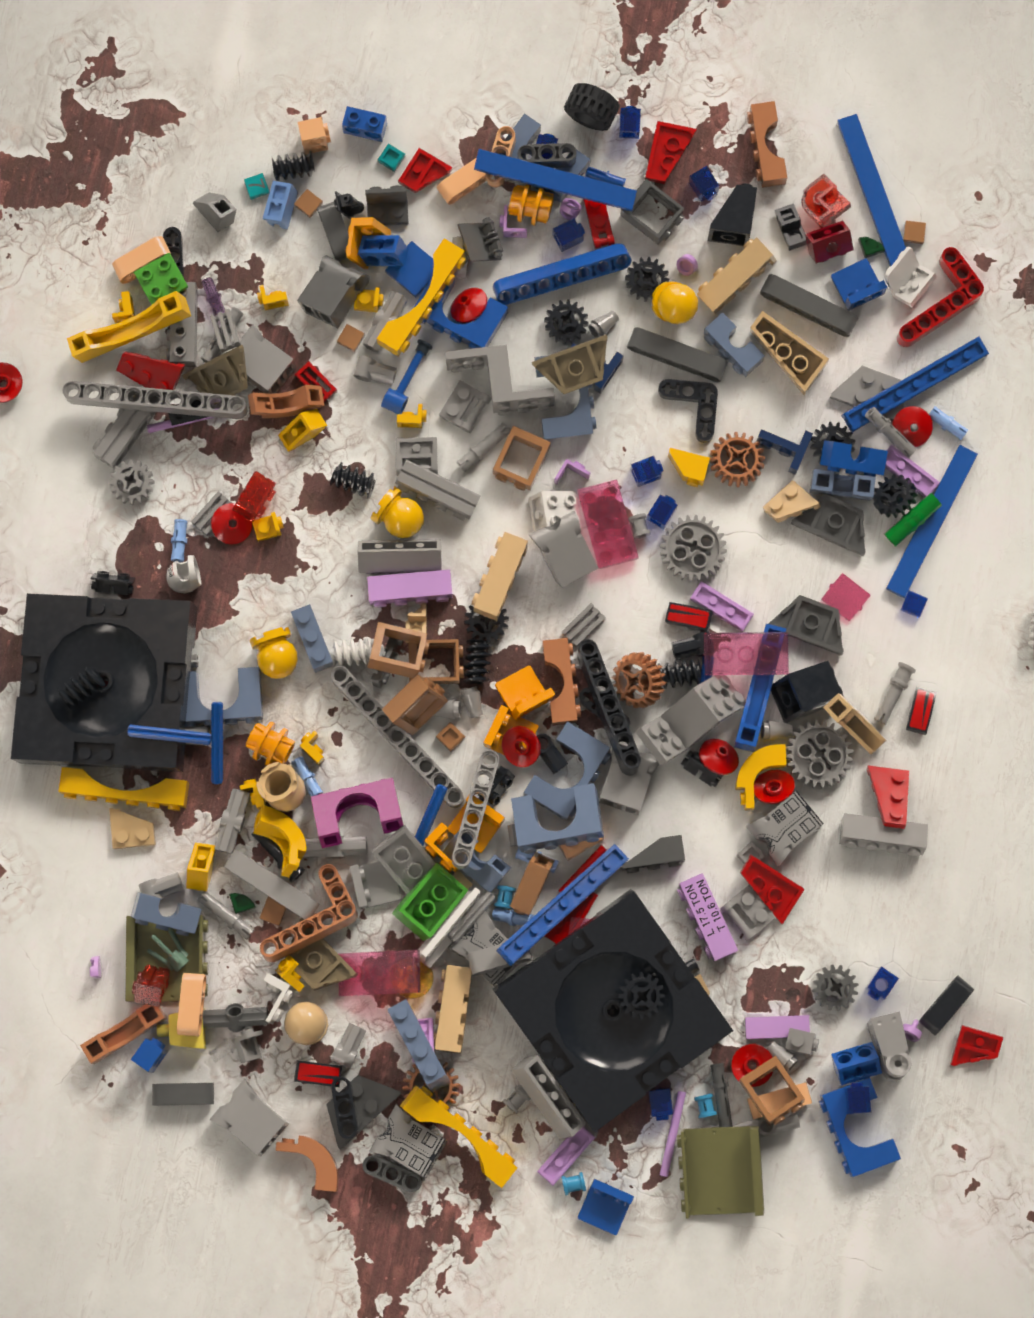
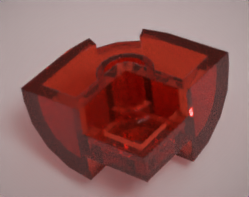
M822 174L803 190L802 208L820 228L836 223L835 219L851 208V203L837 190V186L825 174Z

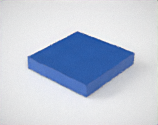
M411 241L407 245L408 252L404 266H388L385 269V273L416 298L433 276L434 261L431 256Z

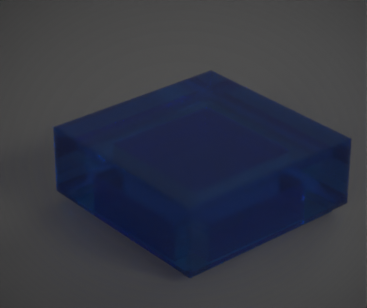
M909 590L900 610L920 618L928 598Z

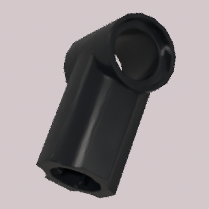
M710 631L697 633L691 638L671 643L675 660L696 655L700 657L715 652Z
M539 734L537 735L538 739L543 738L548 742L547 748L540 749L539 756L554 775L568 763L553 744L550 736Z

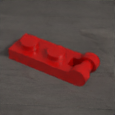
M583 199L594 249L597 250L601 249L602 246L614 245L615 241L606 205ZM606 234V237L599 239L598 235Z

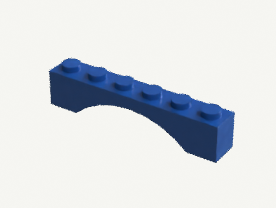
M770 624L765 625L735 741V748L755 752L786 628Z

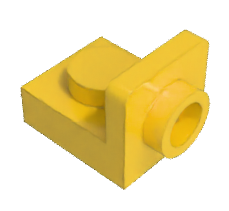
M264 285L259 286L261 292L257 293L259 305H264L265 311L289 306L286 291H274L266 296Z
M376 287L375 290L364 289L361 293L357 294L354 310L378 312L379 306H383L384 294H381L380 288Z
M129 291L121 292L122 299H119L120 311L124 312L112 313L115 323L135 316L133 299Z
M418 404V415H414L413 412L397 414V427L422 428V422H426L427 410H423V404Z
M272 512L270 516L252 520L258 542L282 535L280 529L284 528L281 516L277 517L275 512Z
M315 731L311 734L308 732L300 740L302 742L300 747L315 763L320 765L325 760L322 756L324 752L318 745H311L318 738V734Z
M256 779L244 781V785H240V790H253V793H250L252 805H256L258 810H260L262 805L266 806L265 800L257 790Z
M288 955L279 963L275 971L300 992L304 985L299 981L301 976L294 971L299 963Z

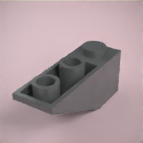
M682 835L658 839L623 864L621 867L622 871L627 870V873L639 872V868L647 867L648 870L660 869V865L668 864L669 868L681 866V862L685 861Z

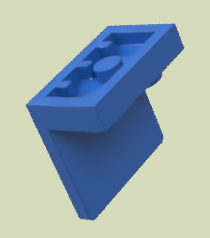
M867 258L831 274V279L848 311L884 295L887 290L885 281L879 282Z
M593 1179L579 1212L578 1219L613 1235H617L634 1196L597 1179Z

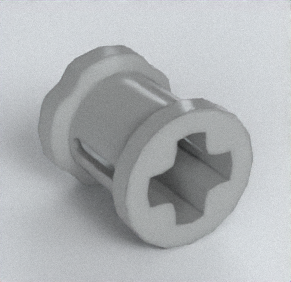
M645 513L628 518V521L632 524L634 539H640L651 534L647 528Z

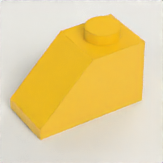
M313 409L300 413L278 436L287 451L290 452L316 437L327 424L318 409Z
M670 448L668 457L681 479L686 481V484L689 486H703L710 458Z
M195 843L187 868L186 889L208 890L216 851L214 849L215 845Z

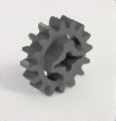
M830 965L829 971L824 967L822 968L824 974H816L819 980L812 982L814 985H817V988L813 989L812 992L818 993L815 1000H822L821 1007L827 1004L828 1010H832L833 1006H835L836 1010L840 1011L841 1005L844 1008H848V1001L854 1003L855 1000L852 998V995H858L854 987L859 986V984L852 981L856 978L855 975H848L850 969L842 971V965H839L837 969H835L834 965ZM832 974H840L844 979H837ZM825 978L827 984L825 990L822 991L821 985ZM832 982L835 985H840V988H838L839 993H837L836 991H831L830 988H832L833 986ZM849 984V993L847 997H845V986ZM826 997H835L838 1002H832Z

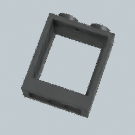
M645 179L637 189L632 211L621 209L620 216L659 245L662 240L666 241L672 233L670 230L673 226H678L684 219V207ZM648 194L674 213L658 234L632 214Z

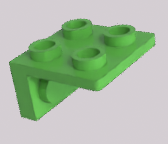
M170 253L134 272L151 305L163 296L175 291L180 293L188 288Z

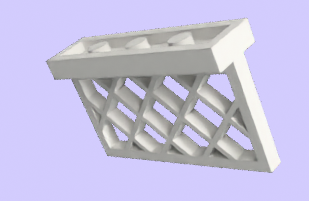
M476 887L472 892L467 891L433 936L427 939L414 954L429 969L452 943L447 936L448 933L479 900L480 891Z

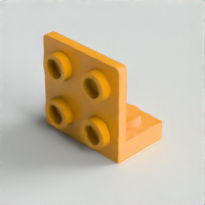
M373 217L351 218V224L348 228V245L346 246L347 258L361 268L368 269L369 266L364 263L358 254L362 236L391 235V230Z
M527 666L495 684L497 691L515 720L550 702L555 696L552 688L547 690L543 688L531 666Z
M501 705L483 745L504 755L502 739L509 729L515 726H523L536 734L539 726L522 717L515 720L511 712H509V708Z
M469 795L466 798V803L448 827L449 832L453 835L460 830ZM476 796L472 797V800L475 804L483 803V801L478 799ZM486 805L477 837L478 843L474 848L478 853L483 852L505 821L504 816ZM475 814L467 816V821L470 824H476L479 820Z
M441 822L424 840L425 849L433 858L438 856L441 859V865L449 873L452 870L456 873L458 868L436 846L437 844L441 846L449 838L448 827Z

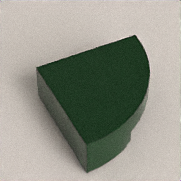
M859 237L858 239L865 258L885 251L883 245L869 237Z
M239 893L229 894L235 914L256 908L254 902L246 895Z

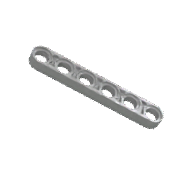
M493 750L484 751L478 763L451 859L452 864L458 869L466 868L470 864L499 763V756ZM491 755L495 758V763L487 765L484 763L483 758ZM482 774L487 775L490 779V782L486 785H482L478 781V777ZM475 794H480L484 797V802L482 804H475L472 797ZM469 814L478 816L479 820L476 824H470L467 821ZM463 834H470L473 837V841L470 844L463 843L461 840ZM463 853L467 856V862L460 864L456 861L455 856Z

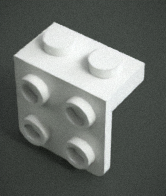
M907 247L899 254L894 264L886 270L884 278L893 298L913 307L937 276L935 272L919 265L913 249Z

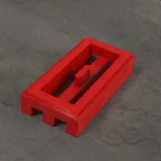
M308 361L294 376L303 385H310L301 376L303 373L314 385L321 386L307 371L309 368L330 389L327 392L322 387L325 403L327 399L332 397L331 395L337 392V389Z

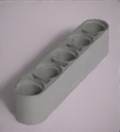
M236 849L223 866L304 920L311 917L320 905Z

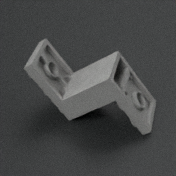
M507 345L445 352L447 371L451 370V372L456 373L462 372L466 368L481 370L484 366H488L493 413L507 415L510 411L517 410L519 413H526L530 409L549 410L554 406V388L512 392Z
M720 672L692 688L664 714L642 726L635 733L662 766L690 749L724 719L744 708L746 702L742 694L731 684L730 679L723 672Z

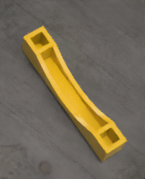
M445 238L433 254V277L423 299L407 314L388 321L377 337L378 345L398 357L401 352L405 353L410 346L409 340L412 336H416L422 327L420 325L421 322L429 318L433 311L432 306L435 302L438 303L444 295L442 291L446 285L450 286L455 278L454 273L457 269L460 270L466 262L465 251Z
M175 291L157 299L154 304L138 315L107 327L85 330L67 338L72 357L84 363L191 317L186 298Z
M62 767L58 792L64 794V798L76 799V796L85 797L84 800L97 802V798L105 799L106 803L118 804V801H126V805L139 806V803H145L149 808L159 809L160 805L168 806V810L180 811V808H186L189 782L166 778L158 784L145 789L118 790L100 784L83 769Z
M415 1086L400 1106L419 1122L444 1124L463 1134L476 1151L481 1171L502 1188L518 1168L513 1164L515 1159L506 1152L504 1155L500 1154L497 1151L499 1146L490 1139L487 1142L481 1138L482 1133L474 1126L468 1128L464 1124L466 1120L457 1112L454 1116L447 1110L450 1107L442 1100L436 1102L432 1099L433 1093L423 1086L420 1089L418 1086Z

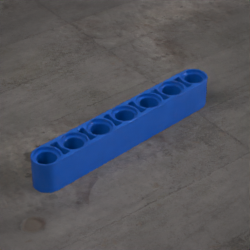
M618 243L501 278L494 282L493 291L498 302L508 305L624 270L630 266L632 259L626 247Z

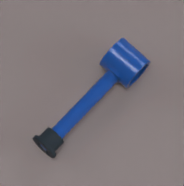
M418 339V345L415 349L417 352L397 390L388 389L381 407L396 414H402L409 399L408 396L404 395V392L423 356H426L428 351L433 348L431 344L424 340Z

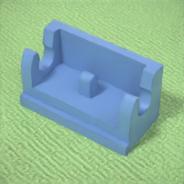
M279 181L272 182L263 215V220H266L269 225L274 226V224H278L282 229L288 230L298 191L292 184Z

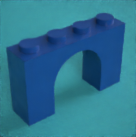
M432 277L414 307H416L425 296L427 290L430 287ZM454 278L450 286L446 285L442 291L444 295L438 303L435 302L432 306L433 311L427 320L424 319L421 323L425 324L427 322L431 324L435 331L451 335L450 338L457 343L463 342L468 345L469 349L488 347L507 316L508 307L490 297L485 310L475 321L468 324H456L450 321L443 312V305L455 285Z
M870 1077L820 1095L819 1106L822 1113H827L829 1120L826 1121L830 1133L835 1134L837 1141H834V1145L838 1154L842 1153L844 1161L842 1166L846 1174H850V1177H855L901 1159L894 1139H888L869 1147H860L852 1143L845 1133L844 1121L848 1112L857 1105L878 1098Z

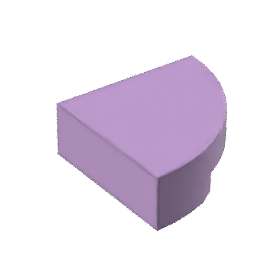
M100 956L92 957L90 959V976L93 978L101 977Z

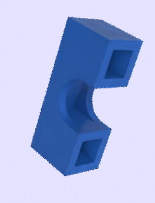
M824 440L820 465L828 466L827 470L839 472L840 468L846 469V474L855 475L859 471L864 472V476L876 477V474L884 476L888 451L860 447L858 457L853 460L851 457V444Z

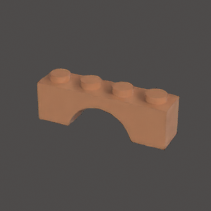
M775 101L751 104L750 110L747 112V122L752 125L750 141L755 144L753 159L754 162H758L759 169H756L757 181H761L762 188L785 185L787 181L785 159L772 154L765 143L766 135L776 128L778 122Z
M568 638L544 640L545 665L555 668L561 674L564 681L563 691L555 700L550 702L552 726L564 725L567 721L571 724L577 723V717H581L580 705L575 704V697H578L577 684H573L572 676H576L575 664L570 662V656H573L572 643L568 644Z
M152 1000L137 1009L122 1022L97 1034L80 1046L89 1062L96 1064L151 1030L157 1024L167 1020V1017L158 1002Z

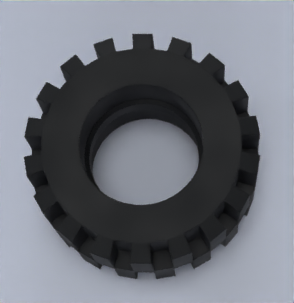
M577 83L572 88L564 105V110L574 121L587 128L607 131L610 129L620 105L607 91L591 84Z

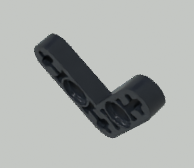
M674 379L661 381L658 393L663 399L698 402L695 435L697 440L702 443L711 441L715 430L718 396L716 386L712 383ZM670 385V389H676L677 385H680L679 395H675L676 391L674 390L666 394L662 388ZM685 386L693 388L694 393L691 396H685L682 393V389ZM709 388L711 393L714 394H711L709 403H705L706 394L703 392H706V389ZM703 408L711 409L712 416L704 418L701 415V410ZM704 423H708L707 432H710V434H707V437H703L702 433H699L703 430Z

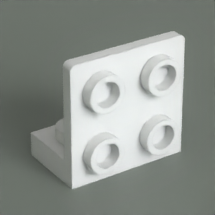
M541 491L529 497L534 532L542 527L552 526L559 518L572 511L576 512L580 529L582 530L576 491Z
M267 973L264 981L268 983L266 987L277 993H280L282 990L266 1019V1022L274 1024L275 1021L279 1022L284 1013L281 1009L285 1002L289 1003L294 992L291 985Z

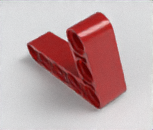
M946 248L941 254L939 265L957 290L903 325L897 335V342L900 346H912L976 303L982 296L984 291L983 283L956 248ZM945 256H952L954 262H948ZM957 272H963L966 278H959ZM969 288H975L978 294H971ZM958 299L961 301L962 305L956 306L953 304L952 300ZM941 310L945 313V316L939 317L935 311ZM924 321L929 327L922 328L919 322ZM902 333H910L912 339H905Z

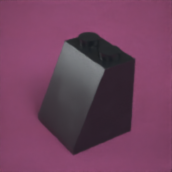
M747 183L736 185L710 224L707 241L744 246L751 234L757 187Z
M829 661L789 673L773 683L771 687V693L784 723L787 724L823 710V707L838 693L843 696L842 688L836 680L834 670Z

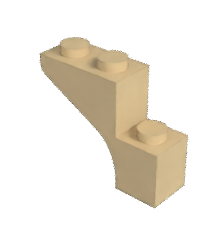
M838 693L823 707L871 755L887 741L841 694Z

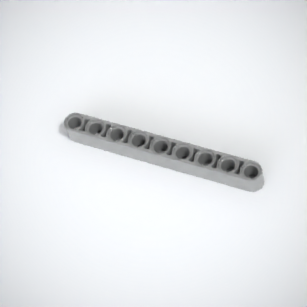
M77 381L67 382L62 389L67 401L74 405L229 419H242L248 412L244 399L233 395ZM77 389L78 393L75 396H69L71 390ZM91 392H99L96 398H89ZM119 393V397L116 400H110V395ZM133 395L140 396L136 402H131L130 398ZM153 397H160L158 403H150ZM175 398L181 399L177 406L171 405V401ZM195 400L201 401V405L197 408L191 406ZM215 402L222 403L219 409H212V405ZM241 404L242 409L240 411H233V406Z
M344 666L333 668L331 679L334 685L433 790L436 788L434 781L439 777L446 780L444 786L447 787V792L443 801L451 808L460 807L464 801L461 789L405 730L393 724L390 719L385 727L379 726L377 724L379 718H388L382 710L383 706ZM344 672L346 674L345 680L340 682L335 680L337 673ZM358 687L361 691L358 696L353 697L349 694L350 689ZM367 702H372L375 705L374 709L370 712L363 709L364 704ZM395 732H400L403 734V739L399 742H394L392 735ZM409 747L417 749V754L414 757L406 755V750ZM428 762L432 765V768L428 772H422L420 770L421 764ZM451 793H458L460 800L456 803L450 802L448 798Z

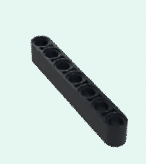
M583 640L579 645L577 653L579 664L620 770L623 774L632 776L638 772L641 756L598 646L593 640ZM583 650H590L592 654H585ZM596 668L599 672L594 673L590 669ZM603 686L606 688V690L600 691L597 689V687ZM604 705H611L614 709L608 710ZM612 723H617V724H619L621 727H620V728H614V727H612L611 724H612ZM625 742L628 746L621 747L618 743ZM626 761H633L635 765L629 766L626 764Z

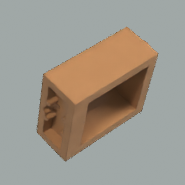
M513 426L495 463L493 475H496L495 478L501 482L506 483V481L514 483V487L519 490H531L551 447V442ZM513 440L541 451L528 479L501 468Z
M378 622L368 668L409 678H414L419 672L423 673L426 660H422V656L427 654L430 643L426 641L427 633ZM386 636L419 644L415 664L379 656L383 637Z
M459 639L426 640L430 642L428 649L454 648V677L428 678L434 684H460V678H464V666H459V658H463V645H459ZM408 642L409 663L415 664L419 644Z
M417 674L382 710L393 724L414 735L448 700L443 695L445 691L440 685L434 684L428 677L424 679ZM427 691H429L411 710H409Z
M538 852L534 853L510 905L516 913L530 915L555 860Z
M776 1056L740 1079V1084L768 1126L772 1123L774 1125L781 1123L786 1119L784 1115L790 1111L794 1114L804 1107L802 1105L805 1102L804 1096ZM777 1069L796 1098L770 1115L751 1085Z

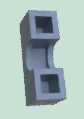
M722 312L704 329V339L709 345H715L719 350V355L725 360L728 359L733 364V369L739 375L743 374L747 377L764 361L765 355L751 341L745 347H734L730 343L729 338L735 333L736 325Z
M814 469L811 475L809 493L871 501L874 496L876 477L857 474L845 476L835 474V471Z
M309 604L291 611L314 672L317 673L334 666L311 605Z
M459 831L442 851L450 860L452 859ZM465 833L461 836V840L465 844H470L473 841V837ZM473 851L470 864L462 870L466 875L478 882L483 889L492 892L511 867L497 855H494L489 861H481ZM459 853L455 856L458 863L464 864L467 862L465 854Z
M137 892L131 917L136 919L135 923L146 926L148 922L156 924L155 928L168 931L169 927L177 929V934L188 936L189 933L195 934L202 909L178 903L175 913L165 917L159 912L161 898Z

